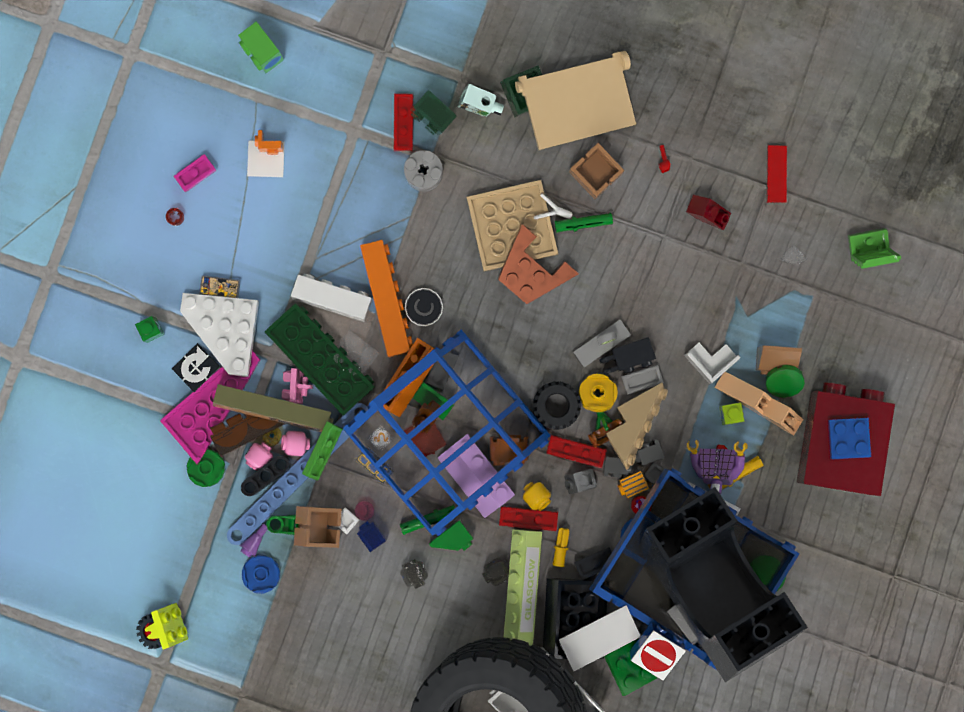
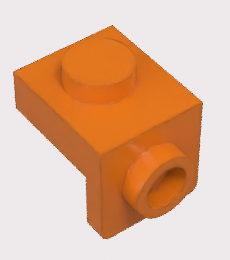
M258 130V135H255V147H258L260 152H267L268 155H278V152H283V143L281 141H264L263 131Z

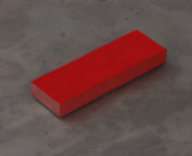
M394 94V151H413V94Z
M768 145L766 203H786L787 146Z
M553 435L550 436L546 454L602 468L607 450L598 447L594 448L587 444Z
M501 506L499 526L557 531L558 512Z

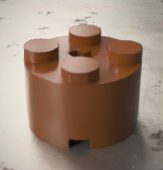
M500 435L497 439H495V436L490 437V461H493V465H505L506 462H511L517 457ZM509 435L521 451L528 447V436L521 439V435ZM529 456L522 461L523 464L529 460Z

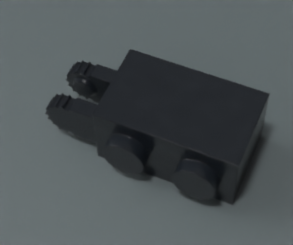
M647 337L612 349V355L599 359V362L604 364L613 359L615 361L616 367L605 369L603 371L604 375L615 371H623L625 374L634 371V367L640 364L642 368L652 365V360H655L656 356L650 339Z

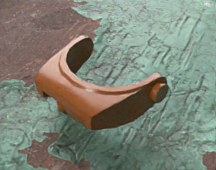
M617 419L607 424L608 431L602 427L590 433L588 437L593 447L596 448L608 442V437L601 440L598 439L622 425L623 422Z

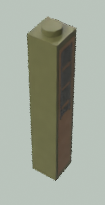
M217 385L213 401L214 407L321 433L327 421L333 423V418L330 417L331 412Z

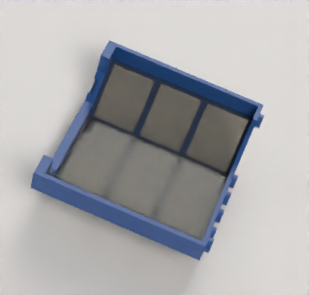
M674 468L671 470L664 469L589 589L608 602L613 599L611 602L620 608L627 605L630 614L648 626L651 622L656 625L661 624L672 635H679L684 640L686 650L690 652L693 649V654L716 669L699 641L693 645L667 611L675 606V604L639 549V544L648 527L706 492L698 486L694 488L681 478L682 473ZM729 507L738 521L734 527V532L744 556L763 584L775 594L799 556V553L795 551L796 547L787 541L782 543L752 526L753 521L745 516L741 519L736 515L737 511Z

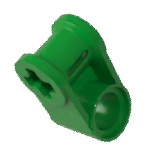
M296 515L272 516L267 521V529L271 533L294 535ZM273 519H278L281 522V527L277 530L271 527Z

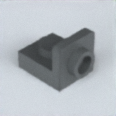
M593 469L564 476L565 487L569 494L597 487Z

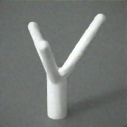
M543 193L540 195L553 208V211L536 215L534 219L555 214L568 219L572 217L571 211L556 206Z

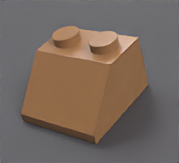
M765 345L757 347L755 370L761 371L760 374L767 375L773 368L777 367L778 369L782 365L798 368L802 348Z

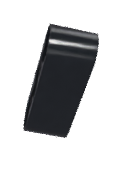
M286 456L275 457L243 481L241 484L242 493L245 496H254L290 469V459ZM280 459L286 461V468L283 470L277 467V461ZM265 470L271 474V478L267 482L261 478ZM249 482L255 485L253 493H249L246 490V485Z

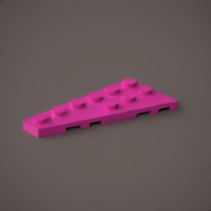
M253 350L249 377L229 375L222 366L195 392H192L160 420L196 464H199L212 442L210 436L213 433L210 427L224 422L231 411L213 406L217 385L243 390L261 361Z

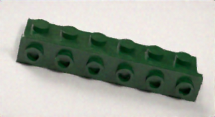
M295 303L267 328L264 333L344 416L374 389L372 384L375 382L369 375L366 374L364 376L359 371L361 367L354 360L351 362L346 357L348 353L341 346L339 348L333 343L335 341L328 332L324 334L320 330L322 326L316 319L311 320L307 316L309 312L302 305L298 306Z

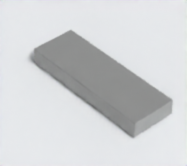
M618 320L573 353L584 368L631 334L623 322ZM608 332H615L617 337L615 341L604 345L598 344L597 337Z

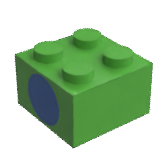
M257 21L238 35L241 40L238 43L247 56L252 55L250 58L259 71L263 69L265 73H268L284 60L280 51Z

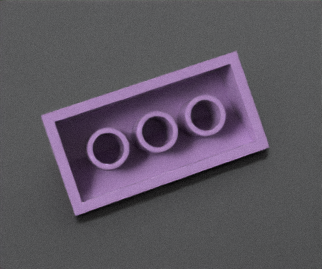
M466 434L438 457L439 461L442 463L470 439L469 435ZM475 443L445 467L468 497L498 473ZM505 481L502 484L497 482L492 486L493 491L486 497L481 495L477 499L479 503L475 507L484 518L515 496Z

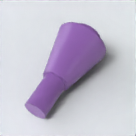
M262 524L256 533L239 545L242 548L240 551L250 558L251 555L255 557L262 537L268 530L267 526Z

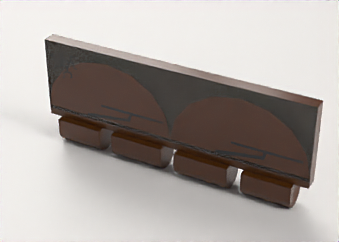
M239 413L226 420L229 426L227 428L223 422L210 427L213 433L210 437L221 457L285 425V423L244 414L246 418L243 419Z

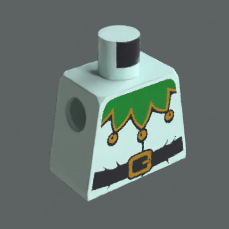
M468 84L463 89L457 107L487 117L491 112L501 115L504 105L495 102V94Z

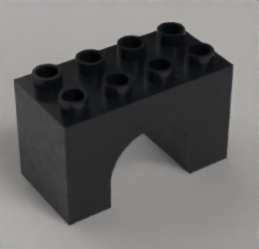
M716 487L648 527L639 544V549L726 683L791 642L808 627L786 593L783 592L778 596L775 595L756 575L736 539L734 527L738 521Z

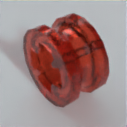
M171 208L166 213V220L169 224L178 226L183 223L184 214L177 208ZM175 212H178L177 215L180 216V218L176 219L175 222H172L173 219L170 218V216L174 215Z

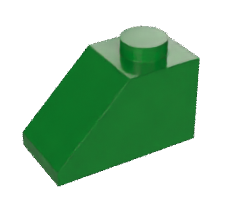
M459 520L431 541L429 545L433 548L456 551L462 548L465 551L473 544L471 541L474 538Z

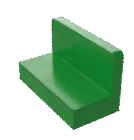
M424 382L413 396V399L421 405L424 403L428 405L434 400L442 406L448 401ZM454 404L439 415L441 420L446 418Z

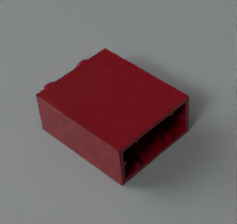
M823 382L822 392L815 391L810 394L797 483L881 496L895 404L884 402L885 392L861 389L860 398L845 396L847 388L845 385ZM869 418L871 457L830 459L828 420Z

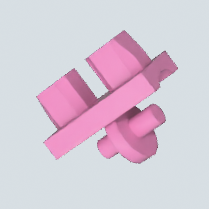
M291 368L290 371L283 372V381L290 382V390L283 389L282 399L303 404V396H307V390L313 389V385H308V378L299 369Z

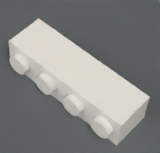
M308 274L297 276L291 294L292 300L358 321H366L372 303L368 293L362 291L355 293L350 291L351 288L343 285L336 287L332 285V282L324 279L320 282L314 280L315 277Z

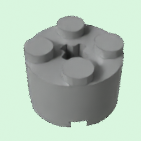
M422 150L408 157L405 162L404 173L408 184L412 188L428 192L435 189L441 182L443 168L440 159L434 153ZM421 168L428 169L426 175L419 173Z

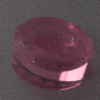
M362 501L356 505L355 515L360 520H369L374 515V507L370 502Z

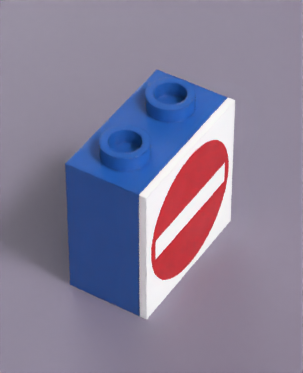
M651 622L629 652L632 662L664 680L686 649L684 640L679 635H672L663 625H656Z

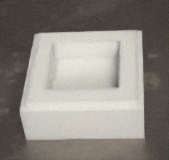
M345 507L341 512V526L338 527L348 534L360 519Z

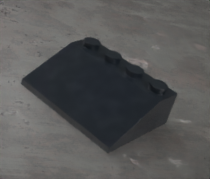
M546 579L543 648L556 659H568L559 639L606 616L607 601L589 589L594 580ZM604 581L602 584L608 587V581Z

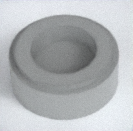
M608 332L597 337L599 345H604L617 339L615 332Z

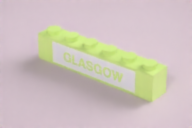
M512 529L504 638L522 640L532 646L542 532Z

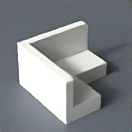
M697 343L684 355L709 384L713 383L741 358L739 355H735L727 344L711 356L700 343Z

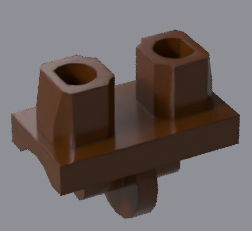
M434 400L428 405L424 403L412 420L413 428H416L441 406ZM437 418L420 432H425L427 434L433 426V424L435 423V421L437 420Z

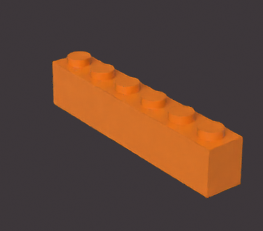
M383 240L360 245L387 355L390 358L406 354L412 347L413 342L411 336L407 337L405 329H409L407 319L402 318L401 311L404 310L402 299L398 300L396 292L400 291L397 280L393 281L392 274L395 271L393 263L388 262L387 255H390L388 243L384 244Z

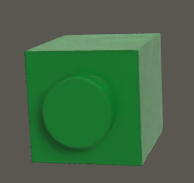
M150 316L135 324L143 342L149 343L165 335L157 318L154 316Z

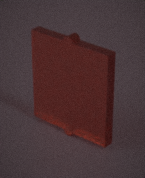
M435 423L427 434L419 432L411 439L425 457L435 454V451L447 445ZM413 426L404 430L406 434L410 433L414 429Z

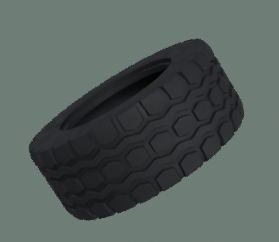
M493 637L492 640L491 638H485L468 643L450 654L420 686L410 712H459L463 695L484 689L496 690L512 696L528 712H587L585 703H582L584 699L578 685H574L575 680L566 668L563 669L561 667L562 664L555 657L546 655V651L533 644L530 646L528 642L522 640Z

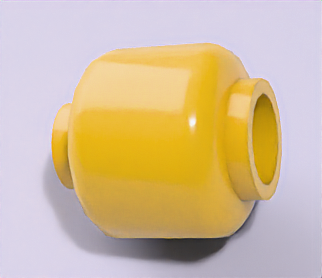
M530 482L524 487L523 500L532 510L541 511L550 504L551 493L541 482L534 484Z

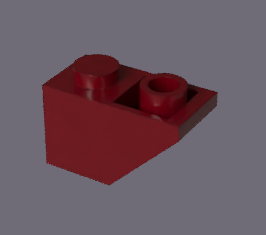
M698 195L692 196L686 210L688 214L697 220L720 230L725 229L731 215L728 210L712 199Z

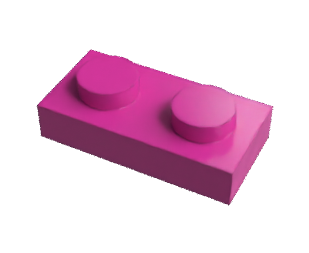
M204 154L174 175V178L184 192H187L217 170Z

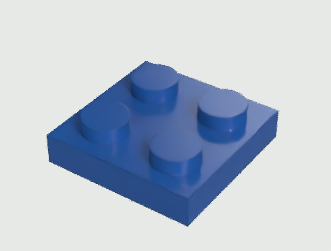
M869 418L828 420L830 459L871 457Z

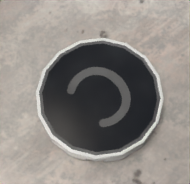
M421 288L408 296L405 303V311L412 323L426 327L439 320L442 315L443 304L436 292L431 289Z

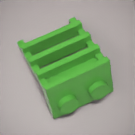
M886 228L848 235L851 261H854L861 269L899 262L901 259V255L889 247L888 231Z

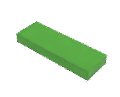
M328 421L326 422L302 472L303 475L317 481L319 480L343 428Z

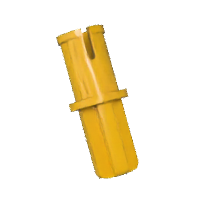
M567 528L558 529L556 545H554L553 566L565 567L566 551L569 550L567 547L569 529Z

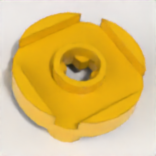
M603 374L588 376L579 388L582 406L586 410L593 412L610 410L616 402L618 395L616 384ZM596 389H599V391L603 393V395H600V397H596V395H594L593 392H595Z

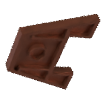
M521 224L498 280L523 302L528 304L577 276L579 273L564 261L551 275L524 251L537 236L525 225Z

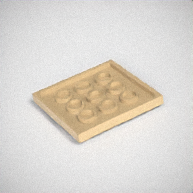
M541 180L467 197L484 272L503 267L521 224L525 225L537 236L524 250L534 260L558 255L550 216L534 219V216L548 212L547 203L540 196L542 193L544 194Z

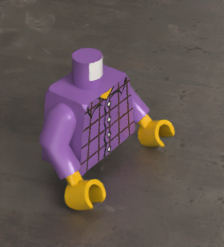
M695 440V448H692L690 441H688L687 449L691 451L692 467L705 484H711L710 490L716 487L718 492L722 494V485H732L733 480L737 479L744 470L745 454L743 452L748 448L747 443L743 444V449L738 447V441L734 444V450L700 449L697 451L699 441Z

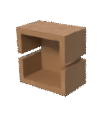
M597 143L585 154L584 158L582 157L570 168L569 173L596 200L609 185L611 186L624 173V170Z
M296 506L295 524H298V528H295L294 545L339 548L340 530L327 529V525L341 526L342 509Z

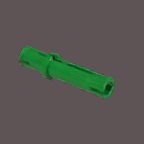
M611 212L579 218L573 216L571 219L554 221L556 233L571 230L576 232L578 229L613 225V217Z
M453 504L440 510L435 509L433 510L434 512L423 517L430 525L438 523L455 509V505ZM417 518L399 524L403 535L424 528Z

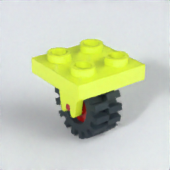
M177 603L152 611L151 614L143 616L142 620H139V626L136 627V630H140V632L136 634L141 636L139 642L144 641V647L148 646V649L160 647L166 649L188 640L187 629L184 626L181 610Z

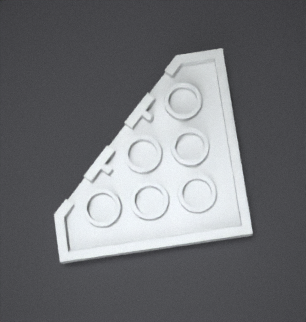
M183 293L180 312L229 375L249 377L259 301Z

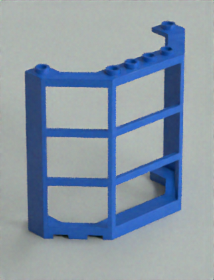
M462 329L453 337L443 342L442 345L444 347L442 349L439 347L433 349L373 399L367 406V411L361 410L351 422L343 427L345 433L432 536L434 534L439 536L446 530L445 525L466 508L471 510L479 503L477 499L481 495L486 497L493 491L492 486L497 482L502 484L508 479L507 473L512 469L516 472L524 465L522 461L536 448L540 447L542 449L550 442L548 438L551 436ZM463 341L487 368V370L467 385L443 358L444 355ZM438 361L461 390L410 433L406 434L383 405ZM490 374L514 400V403L495 418L471 391L473 387ZM466 394L489 423L434 468L411 439ZM518 406L542 434L524 451L520 450L499 425V422ZM377 411L380 412L401 437V440L378 461L354 434ZM494 428L517 457L463 502L439 472L490 429ZM405 444L430 472L406 494L402 492L381 467ZM434 477L458 506L432 527L409 498Z

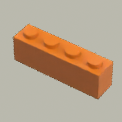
M417 338L385 389L435 348ZM432 366L383 405V407L392 414L401 417Z

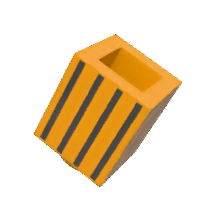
M641 471L618 480L620 483L617 485L621 496L625 495L626 498L649 489Z

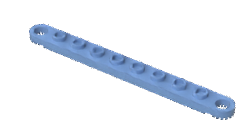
M362 403L356 404L334 425L343 428L354 419V412L357 408L361 407L367 411V406ZM342 430L331 455L349 438L344 430ZM316 443L228 530L227 539L231 544L240 545L247 540L309 478L303 475L302 472ZM234 530L242 532L241 540L236 541L232 538Z

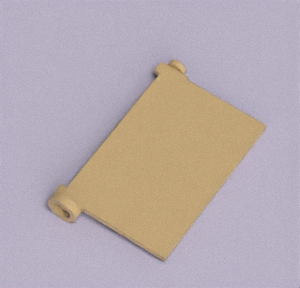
M626 51L613 53L612 58L527 79L526 75L518 77L519 81L515 82V88L517 93H522V96H525L539 150L636 125L623 71L630 69L631 66L630 58Z

